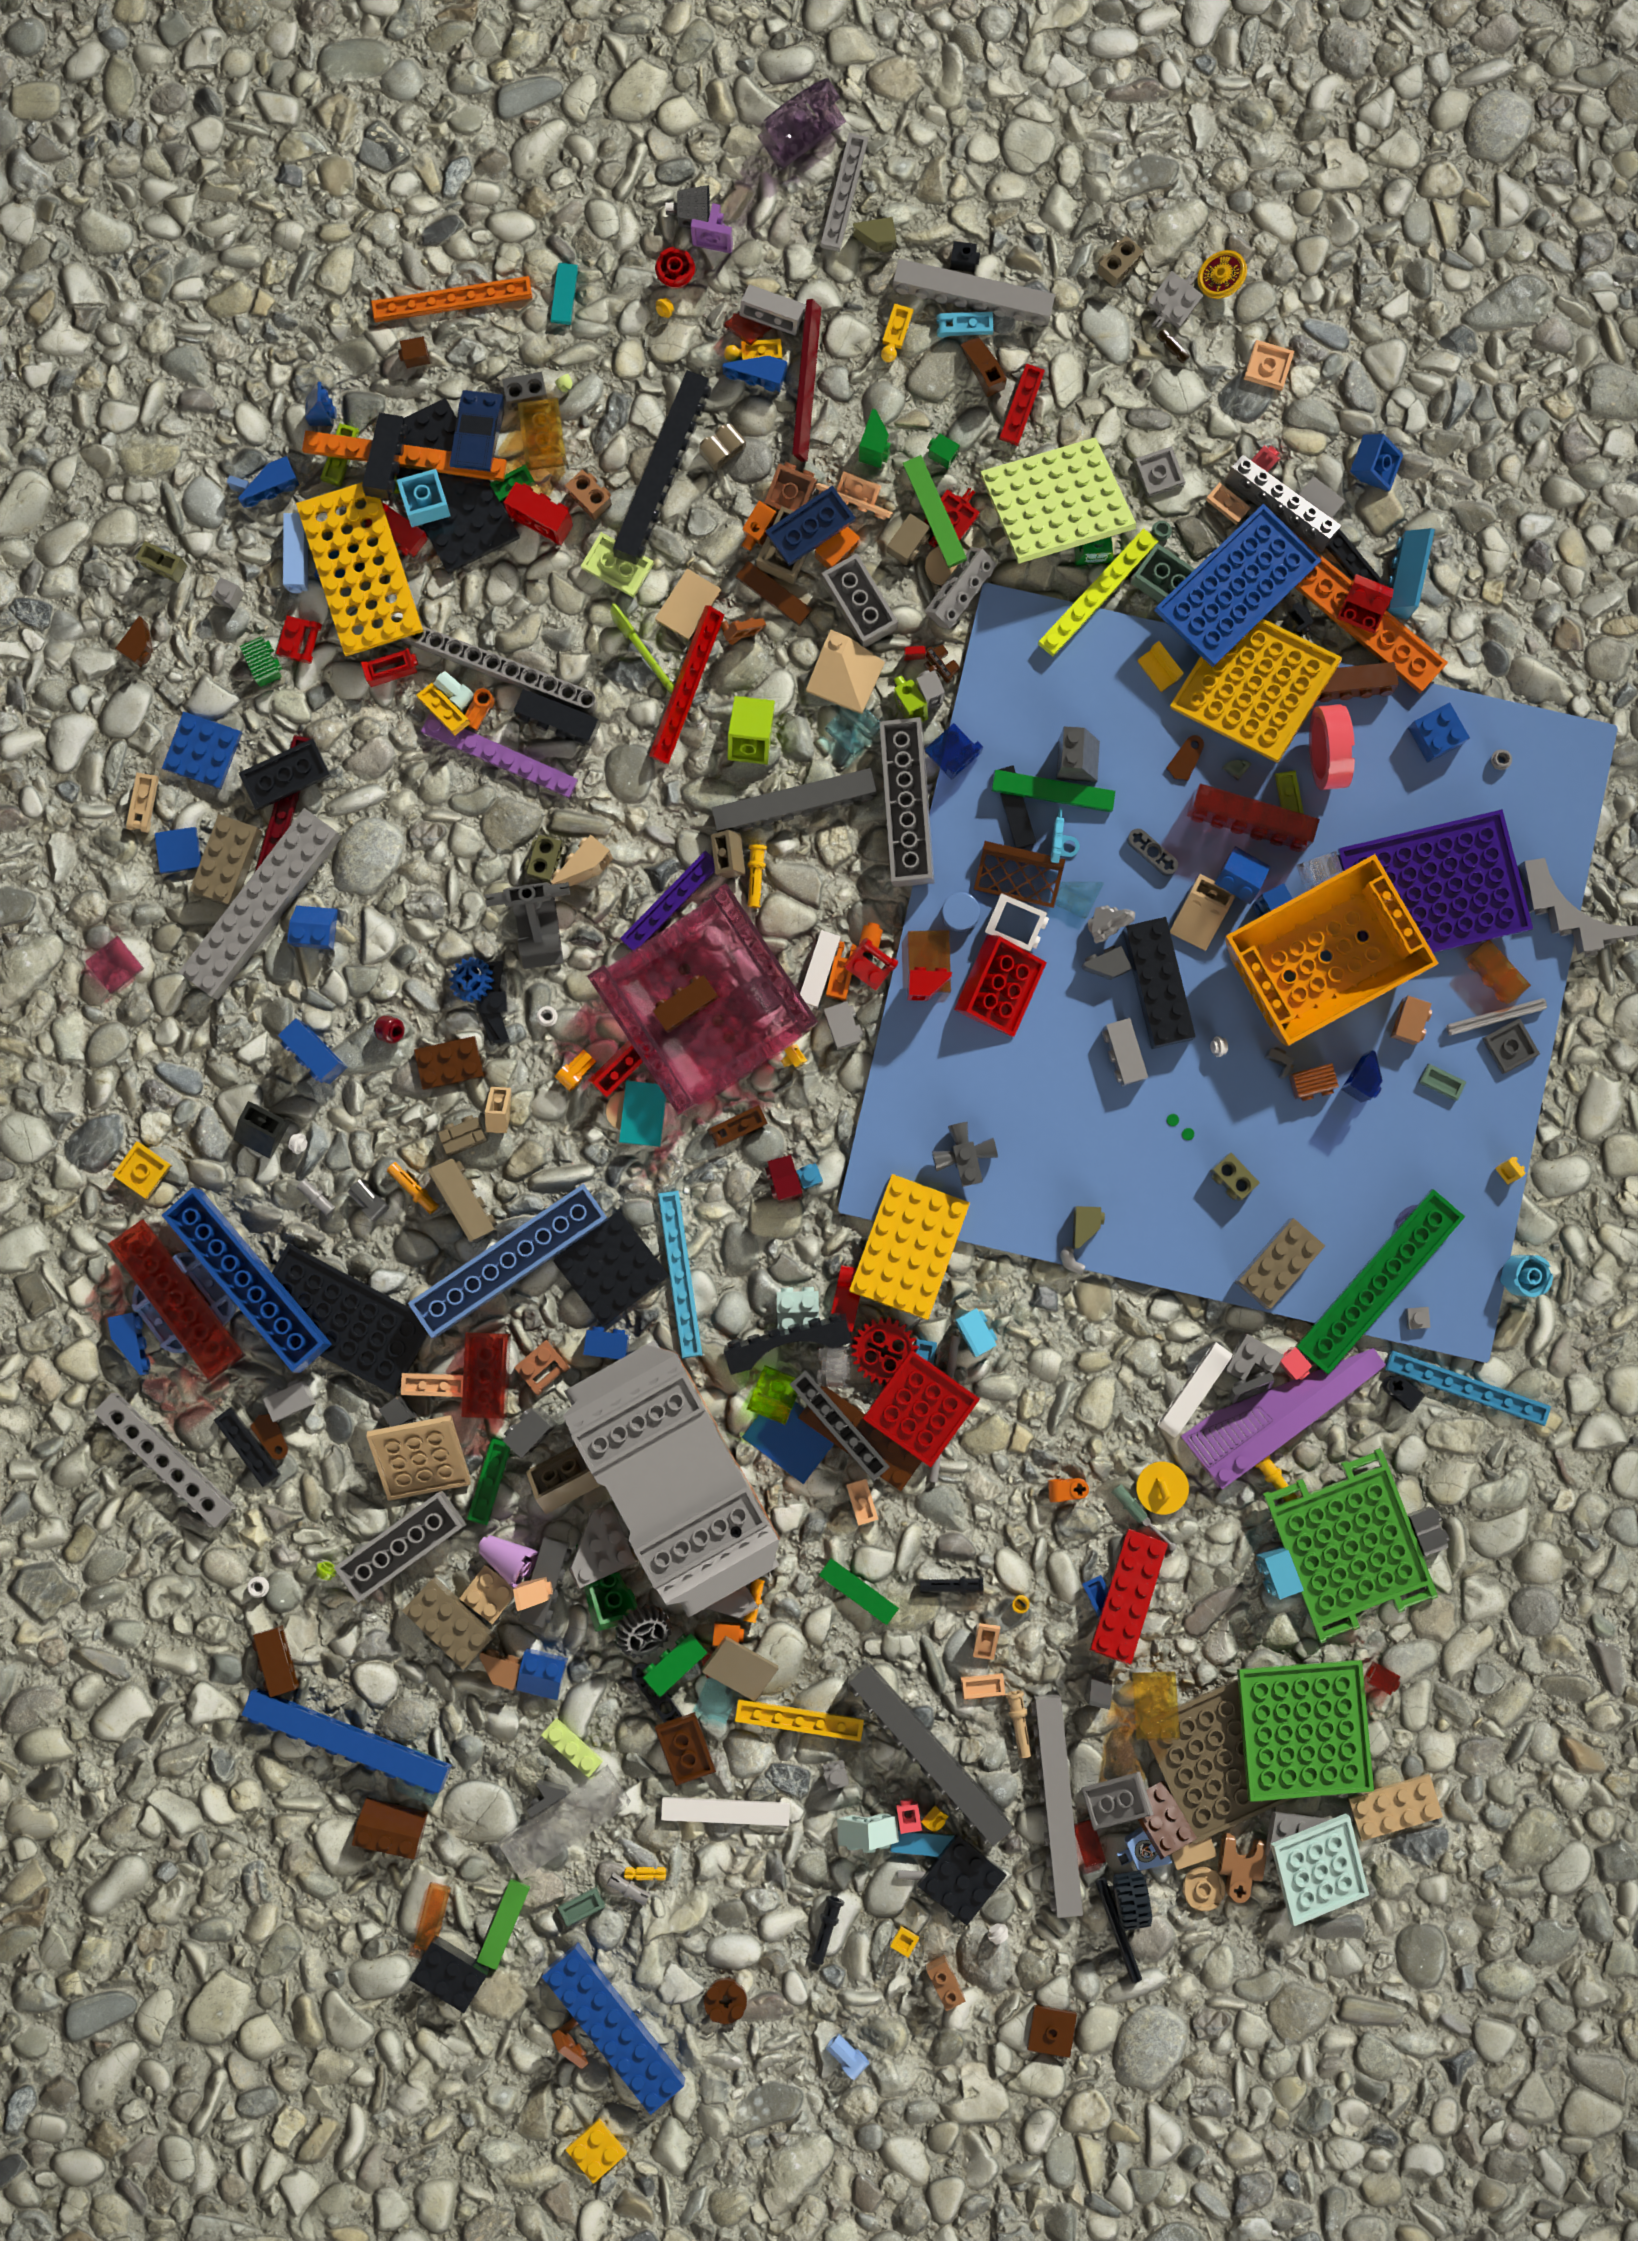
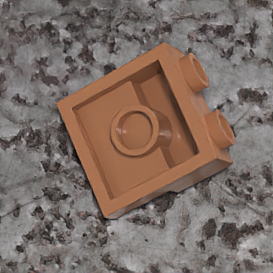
M785 462L784 465L778 464L764 503L781 509V506L792 511L797 510L809 502V499L812 497L818 479L814 478L815 473L805 469L803 473L795 470V465Z

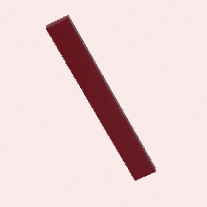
M814 299L806 300L792 455L801 462H808L822 309Z
M294 735L290 749L310 739ZM300 791L274 803L256 870L291 826Z

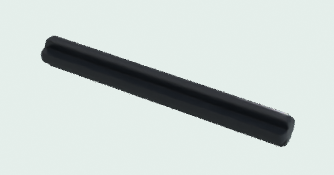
M1105 1877L1097 1879L1095 1884L1132 1983L1140 1982L1142 1976L1126 1932L1120 1924L1117 1908Z

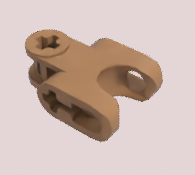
M1224 1833L1220 1845L1218 1874L1227 1876L1225 1884L1227 1895L1237 1903H1244L1250 1897L1252 1880H1263L1267 1857L1265 1855L1267 1842L1265 1839H1255L1251 1851L1248 1854L1239 1855L1236 1852L1235 1837L1231 1833ZM1240 1886L1242 1889L1241 1891H1237L1236 1894L1234 1892V1889H1238Z

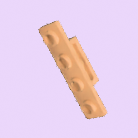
M843 471L836 491L846 505L849 502L856 505V509L863 512L868 510L875 512L874 516L886 520V517L891 518L893 512L875 505L882 487L881 485ZM817 483L815 488L819 490L818 493L820 494L828 489L829 486Z

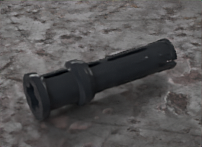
M962 1576L960 1579H920V1593L960 1592L962 1595H966V1593H979L983 1595V1576L979 1578H966Z
M826 1896L825 1910L820 1915L822 1923L812 1957L810 1958L811 1962L818 1965L824 1964L833 1928L839 1923L838 1915L840 1908L845 1903L842 1899L835 1896Z

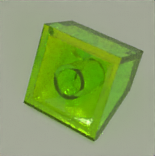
M764 1365L747 1410L786 1425L798 1395L789 1385L796 1377Z

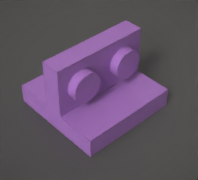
M712 203L708 222L692 219V243L696 247L732 254V227L725 226L723 223L724 214L721 213V205Z

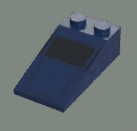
M469 390L462 391L450 467L491 471L505 413L503 394Z

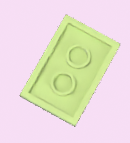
M600 532L584 559L581 569L634 598L654 565V561L644 556L643 559L639 558L636 565L614 557L613 547L616 540Z

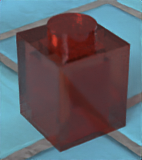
M1373 1661L1364 1680L1391 1695L1392 1692H1396L1399 1688L1401 1676Z

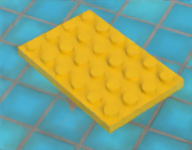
M892 1174L849 1292L929 1320L970 1202Z

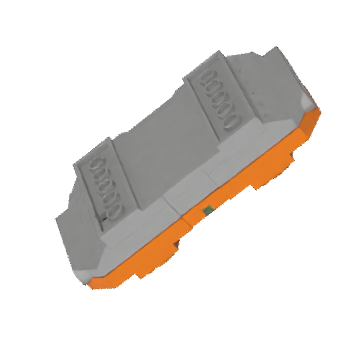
M656 1340L564 1391L572 1405L563 1415L571 1437L596 1482L605 1486L630 1531L629 1542L634 1549L633 1551L654 1589L656 1588L666 1605L680 1603L687 1617H691L779 1566L775 1555L780 1538L752 1486L721 1436L716 1422L677 1352L659 1348Z

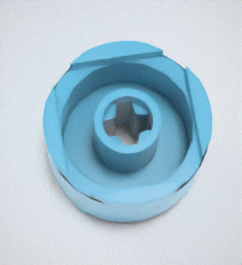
M1512 1255L1503 1267L1500 1282L1513 1295L1537 1297L1545 1294L1550 1289L1553 1274L1550 1273L1549 1267L1551 1266L1549 1262L1541 1256Z

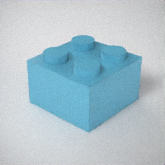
M436 469L397 480L411 527L451 516Z
M1278 1546L1256 1554L1258 1558L1256 1566L1259 1572L1264 1574L1266 1580L1263 1581L1267 1593H1271L1272 1596L1278 1599H1283L1304 1591L1288 1549Z

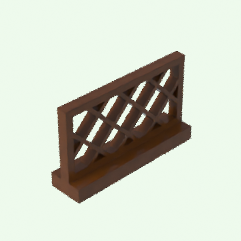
M985 841L974 890L999 896L1002 893L1016 900L1054 908L1066 859L1060 858L1059 863L1051 862L1050 855ZM986 855L995 856L999 864L988 870L985 865ZM999 858H1004V859H1006V860H1004L1003 862H1001V861L999 860ZM1009 860L1015 861L1019 869L1011 874H1008L1003 866ZM1019 862L1025 863V865L1021 867ZM1029 865H1034L1039 873L1028 879L1023 869ZM1001 866L1007 876L996 882L990 872ZM983 867H984L987 872H985V873L982 874ZM1039 867H1043L1046 869L1041 872ZM1050 869L1058 871L1057 879L1049 884L1043 873ZM1021 871L1027 881L1016 887L1011 876ZM989 874L994 884L988 888L979 887L981 878ZM1041 875L1047 886L1036 892L1030 881ZM1006 879H1009L1014 887L1008 893L1002 892L998 884ZM1029 883L1034 894L1027 898L1022 897L1018 889ZM1053 884H1055L1054 891L1051 888ZM996 886L999 891L992 890V888ZM1049 888L1053 894L1051 903L1042 901L1038 894ZM1014 891H1016V892L1018 893V895H1014V894H1011V893H1013ZM1036 895L1039 900H1035V899H1031V898Z

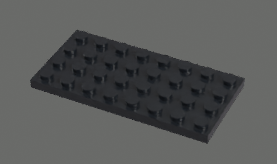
M446 398L404 418L405 425H408V435L406 438H403L404 445L452 451L457 418ZM400 467L399 473L395 475L397 479L426 472V470ZM437 472L451 516L422 524L448 574L520 539L502 502L498 500L494 493L490 480Z
M288 1243L272 1274L332 1344L320 1356L395 1396L401 1387L402 1373L409 1372L429 1335L413 1310L405 1304Z

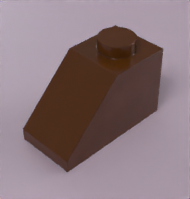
M138 616L115 649L140 668L149 662L153 649L149 625L142 617Z

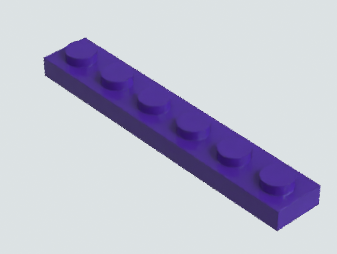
M704 851L622 935L620 940L636 953L715 872L714 858L707 851Z

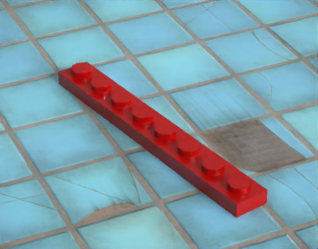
M705 605L649 754L650 757L663 764L669 765L725 615L710 605Z

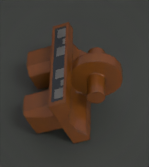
M943 645L934 649L932 647L928 648L925 656L929 661L923 665L929 672L934 670L936 673L938 672L945 683L949 684L953 676L959 671V665L955 660L950 661L946 665L944 664L942 659L948 656V651Z

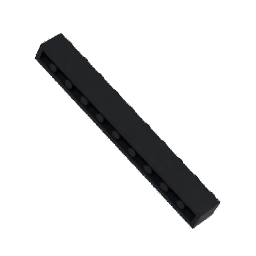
M686 370L614 544V557L636 565L639 558L643 559L646 547H644L646 541H650L653 535L654 522L657 523L660 518V507L665 505L667 501V490L674 484V473L676 469L679 470L681 467L683 451L687 452L690 440L688 439L690 434H694L696 431L697 417H701L703 414L704 400L710 397L712 387H710L708 377Z

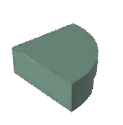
M1246 760L1229 761L1222 769L1238 781L1251 766V763Z

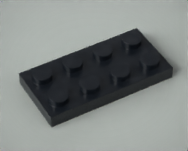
M313 738L239 772L251 802L257 811L331 777Z

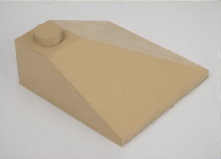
M830 630L806 692L863 714L885 662L850 637Z

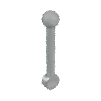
M1147 1517L1142 1524L1151 1528L1165 1543H1168L1169 1550L1174 1551L1177 1547L1176 1544L1171 1543L1150 1523L1151 1521Z

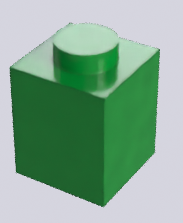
M939 433L936 439L932 438L927 446V449H929L928 458L949 469L959 453L960 445Z

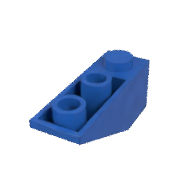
M762 356L723 363V375L731 380L739 379L745 381L746 384L751 386H762L771 392H780L787 373V361L771 356Z
M317 382L305 400V419L309 426H333L334 419L337 418L336 406H333L332 398H329L327 389L324 388L321 382Z
M285 456L268 463L238 497L244 508L254 507L258 502L265 499H273L282 492L293 491L300 485L288 457Z
M128 1313L108 1317L109 1331L113 1342L139 1375H148L151 1365L145 1353L147 1342L145 1337L142 1336L143 1320L138 1313Z

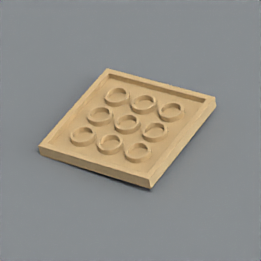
M451 1415L367 1431V1440L388 1501L471 1485L470 1474Z

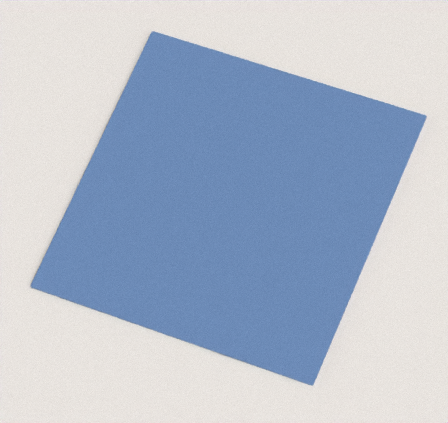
M984 583L980 593L930 809L935 883L913 885L896 956L898 965L892 973L839 1202V1213L875 1221L890 1177L894 1174L970 1202L957 1238L958 1241L1063 1265L1060 1258L1061 1251L1066 1246L1073 1249L1074 1207H1101V1212L1105 1213L1104 1225H1101V1228L1080 1248L1073 1249L1075 1261L1085 1265L1084 1270L1316 1323L1429 1191L1434 1189L1460 1211L1465 1218L1363 1335L1487 1363L1490 1360L1504 1291V1285L1501 1284L1500 1277L1505 1263L1511 1257L1575 942L1573 934L1560 936V933L1552 934L1548 913L1542 915H1535V912L1529 913L1533 930L1433 953L1439 964L1289 1046L1281 1043L1271 1031L1230 958L1225 937L1259 918L1254 909V902L1263 893L1284 883L1294 899L1343 872L1338 853L1339 848L1503 809L1517 867L1524 861L1545 858L1549 873L1559 891L1567 901L1581 911L1618 730L1617 726L1430 683L1419 694L1402 678L1397 676L1399 685L1395 692L1389 696L1372 695L1369 698L1352 697L1349 700L1332 699L1329 702L1316 701L1279 763H1276L1170 709L1172 701L1201 656L1167 623L1098 608L1056 655L1052 657L1038 645V641L1074 602ZM1158 641L1161 642L1183 671L1181 679L1163 692L1158 690L1137 662ZM1340 663L1337 668L1349 667L1353 665ZM1450 702L1470 738L1463 745L1427 763L1408 727L1415 720ZM1342 704V706H1346L1353 726L1355 743L1352 746V758H1355L1353 778L1348 788L1320 790L1314 781L1310 762L1309 727L1311 715L1317 706ZM1064 726L1085 728L1100 741L1097 782L1056 779L1058 739ZM1190 736H1200L1204 741V748L1189 780L1174 779L1166 767ZM1191 742V747L1194 749L1198 748V744ZM1500 749L1508 751L1512 756V763L1505 770H1498L1491 764L1492 754ZM1498 757V762L1504 763L1503 758ZM1246 760L1251 763V766L1238 781L1222 769L1229 761ZM1014 765L1015 772L1018 774L1116 791L1112 812L1023 797L1036 844L1020 849L1051 856L1053 828L1059 808L1063 809V835L1075 837L1079 841L1080 848L1078 853L1072 857L1060 856V858L1066 859L1054 908L1021 901L1047 912L1046 917L1049 920L1045 929H1040L1038 933L1041 939L1037 948L1032 947L1031 952L1028 951L1047 963L1015 1037L970 1019L954 1010L986 935H990L985 930L1000 898L999 895L974 890L984 842L989 841L1015 847L1000 793L991 791L994 770ZM1296 770L1307 830L1286 834L1274 775L1276 773ZM1132 830H1144L1176 858L1178 868L1173 875H1162L1129 846L1127 839ZM1133 835V836H1134L1133 842H1135V843L1138 842V841L1141 842V843L1143 844V846L1141 847V849L1144 850V848L1146 847V845H1147L1149 842L1146 841V843L1144 844V843L1140 840L1141 837H1142L1141 835H1138V836ZM1071 840L1066 841L1063 845L1064 850L1068 853L1075 850V843ZM1237 846L1271 866L1260 891L1251 904L1235 896L1206 951L1171 934L1196 1037L1190 1041L1151 1049L1132 969L1112 980L1082 969L1083 963L1086 962L1085 958L1096 954L1097 957L1105 954L1103 950L1114 945L1116 948L1122 946L1130 963L1123 934L1124 927H1121L1116 934L1109 936L1107 940L1095 943L1094 937L1088 929V920L1094 917L1095 908L1108 905L1110 908L1116 907L1118 910L1128 909L1134 911L1135 919L1131 924L1166 917L1170 930L1197 876L1202 874L1216 881L1226 859L1233 848ZM1150 847L1147 849V854L1155 858L1158 856V850L1155 847ZM1162 854V856L1160 857V859H1159L1158 861H1156V862L1159 864V862L1162 861V862L1165 864V867H1164L1165 870H1167V869L1173 870V869L1171 868L1172 863H1171L1170 861H1169V863H1165V862L1162 860V859L1165 857V856ZM986 855L985 865L988 870L999 864L995 856ZM999 858V860H1000L1001 862H1003L1004 860H1006V859H1004V858ZM1012 860L1003 864L1008 874L1019 869L1017 863ZM1019 862L1021 867L1025 865V863ZM1029 865L1023 869L1028 879L1039 873L1034 865ZM1001 866L990 872L996 882L1007 876ZM983 867L982 874L985 873V872H987L984 867ZM1039 867L1041 872L1046 869L1043 867ZM1050 869L1043 873L1049 884L1057 879L1058 871ZM1021 871L1011 876L1016 887L1027 881ZM989 874L981 878L979 887L988 888L994 884ZM1041 875L1030 881L1036 892L1047 886ZM1009 879L998 884L1001 891L1005 893L1014 889ZM1029 883L1018 889L1022 897L1027 898L1034 894ZM1053 884V885L1051 886V888H1052L1053 891H1054V888H1055V884ZM996 886L992 888V890L999 891ZM1049 888L1038 894L1042 901L1051 903L1053 894ZM1014 891L1013 893H1011V894H1014V895H1018V893H1017L1016 891ZM955 893H967L973 896L980 906V917L977 924L970 931L964 933L949 930L944 925L941 917L944 902ZM1036 895L1031 898V899L1039 900ZM1006 902L995 930L1028 944L1040 916ZM1322 951L1320 953L1322 961L1329 962L1331 960L1330 952ZM914 967H926V971H935V968H947V972H952L950 981L929 1001L907 1000L908 975L910 970H914ZM1286 971L1283 977L1287 982H1292L1295 979V974L1292 971ZM1406 996L1432 1003L1430 1008L1432 1015L1430 1020L1426 1021L1424 1027L1426 1029L1423 1041L1415 1045L1391 1038L1402 999ZM1544 998L1547 1003V1008L1544 1010L1458 1034L1448 1035L1446 1030L1448 1024ZM1130 1018L1148 1078L1121 1086V1083L1116 1081L1114 1075L1116 1070L1115 1063H1111L1108 1051H1110L1108 1043L1104 1042L1102 1031H1104V1027L1107 1024ZM1520 1018L1540 1055L1502 1074L1482 1038ZM1216 1036L1225 1038L1228 1043V1051L1221 1057H1216L1210 1049L1211 1041ZM1277 1047L1286 1051V1055L1294 1058L1292 1064L1295 1066L1291 1074L1332 1063L1339 1087L1333 1089L1334 1093L1330 1095L1314 1094V1099L1303 1102L1301 1098L1295 1099L1289 1076H1286L1284 1079L1278 1078L1282 1066L1264 1058L1267 1050ZM1427 1064H1431L1466 1081L1458 1101L1419 1083ZM1170 1114H1176L1179 1117V1123L1176 1126H1170L1167 1123V1117ZM962 1122H968V1142L973 1141L975 1146L994 1138L998 1158H977L983 1182L965 1187L961 1185L958 1168H956L955 1164L936 1172L932 1151H952V1147L956 1144L948 1126ZM1186 1128H1191L1194 1131V1138L1185 1140L1182 1137V1131ZM1228 1153H1232L1260 1182L1241 1201H1237V1199L1232 1200L1225 1192L1227 1189L1222 1184L1218 1185L1211 1177L1213 1174L1210 1170ZM1511 1157H1517V1163L1521 1167H1525L1524 1171L1526 1174L1507 1185L1495 1168ZM1223 1165L1221 1168L1223 1175H1230L1231 1170L1227 1165ZM1238 1180L1236 1182L1237 1190L1244 1191L1245 1184L1243 1181ZM1294 1218L1321 1241L1325 1247L1271 1309H1265L1234 1281L1288 1219ZM1429 1307L1431 1328L1407 1329L1406 1308Z

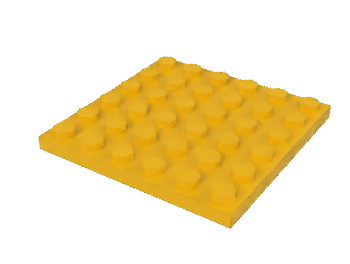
M1262 619L1213 668L1200 657L1172 701L1170 709L1279 763L1342 661V657Z

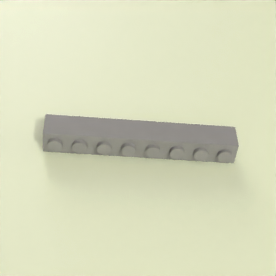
M904 259L898 260L893 281V290L899 294H912L920 299H934L938 303L947 302L955 304L960 308H973L978 312H993L999 317L1008 316L1017 321L1026 320L1039 326L1049 324L1055 298L1053 293Z

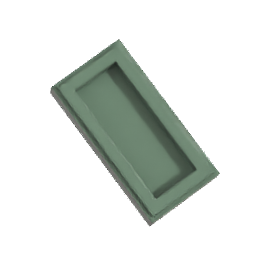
M1427 1064L1419 1083L1458 1101L1466 1081L1431 1064Z
M595 1886L559 1905L557 1908L566 1927H569L605 1908L606 1905Z

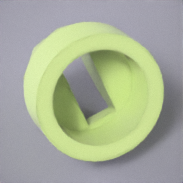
M565 374L555 381L556 386L562 392H567L573 385L569 374Z

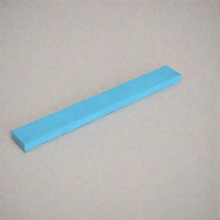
M679 1191L659 1193L658 1198L681 1358L703 1356Z

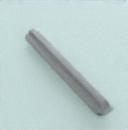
M1544 998L1448 1024L1446 1030L1448 1035L1458 1034L1544 1010L1547 1008V1003Z

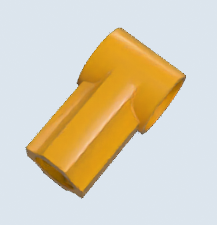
M583 1049L569 1065L566 1064L557 1072L555 1078L570 1092L597 1062Z

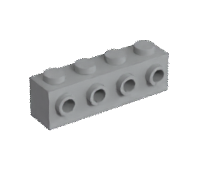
M971 547L966 553L967 561L958 564L924 611L939 627L950 629L954 626L961 613L968 608L971 599L981 590L982 584L992 575L993 569L997 564L982 548Z

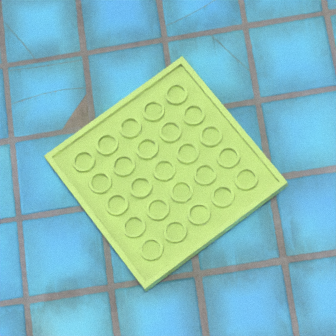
M1096 437L981 471L982 481L1018 564L1136 529L1133 515Z

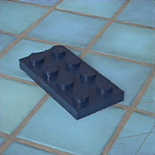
M832 485L767 529L765 534L788 566H790L856 521V517Z

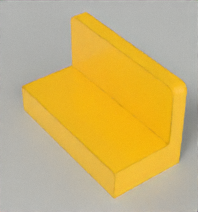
M1160 641L1155 643L1151 650L1137 661L1160 692H1163L1180 680L1183 675V671Z

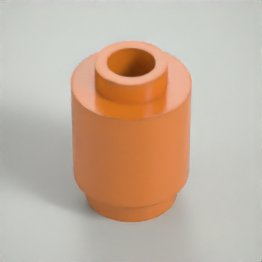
M868 922V925H863L859 944L863 939L868 938L879 949L883 933L880 925Z

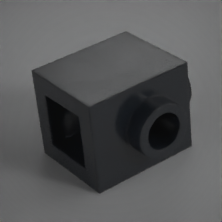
M953 241L950 269L974 272V266L979 265L980 252H976L977 244Z

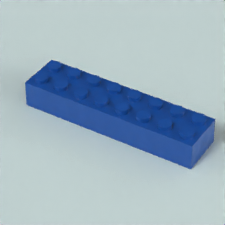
M579 1942L574 1944L544 1970L542 1978L650 2115L684 2087L686 2079Z

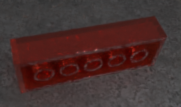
M1201 783L1192 795L1187 816L1191 817L1192 821L1198 823L1205 821L1211 823L1212 827L1219 829L1225 827L1231 829L1230 831L1235 834H1249L1255 840H1269L1275 846L1286 845L1290 847V850L1296 852L1305 851L1314 842L1320 821L1319 818Z

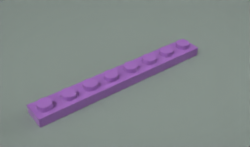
M431 713L421 730L423 734L568 799L571 798L578 783L577 778L469 730L463 729L454 736Z

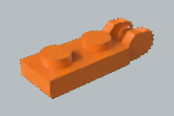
M840 941L837 956L834 957L826 997L846 1001L852 973L843 967L848 959L841 957L845 942ZM852 944L850 948V956L857 948V945Z

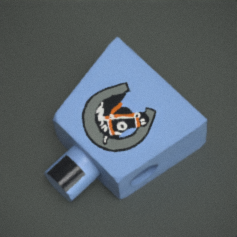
M1139 1827L1124 1838L1128 1849L1116 1853L1122 1866L1133 1861L1138 1871L1172 1863L1169 1856L1162 1860L1160 1859L1142 1827Z

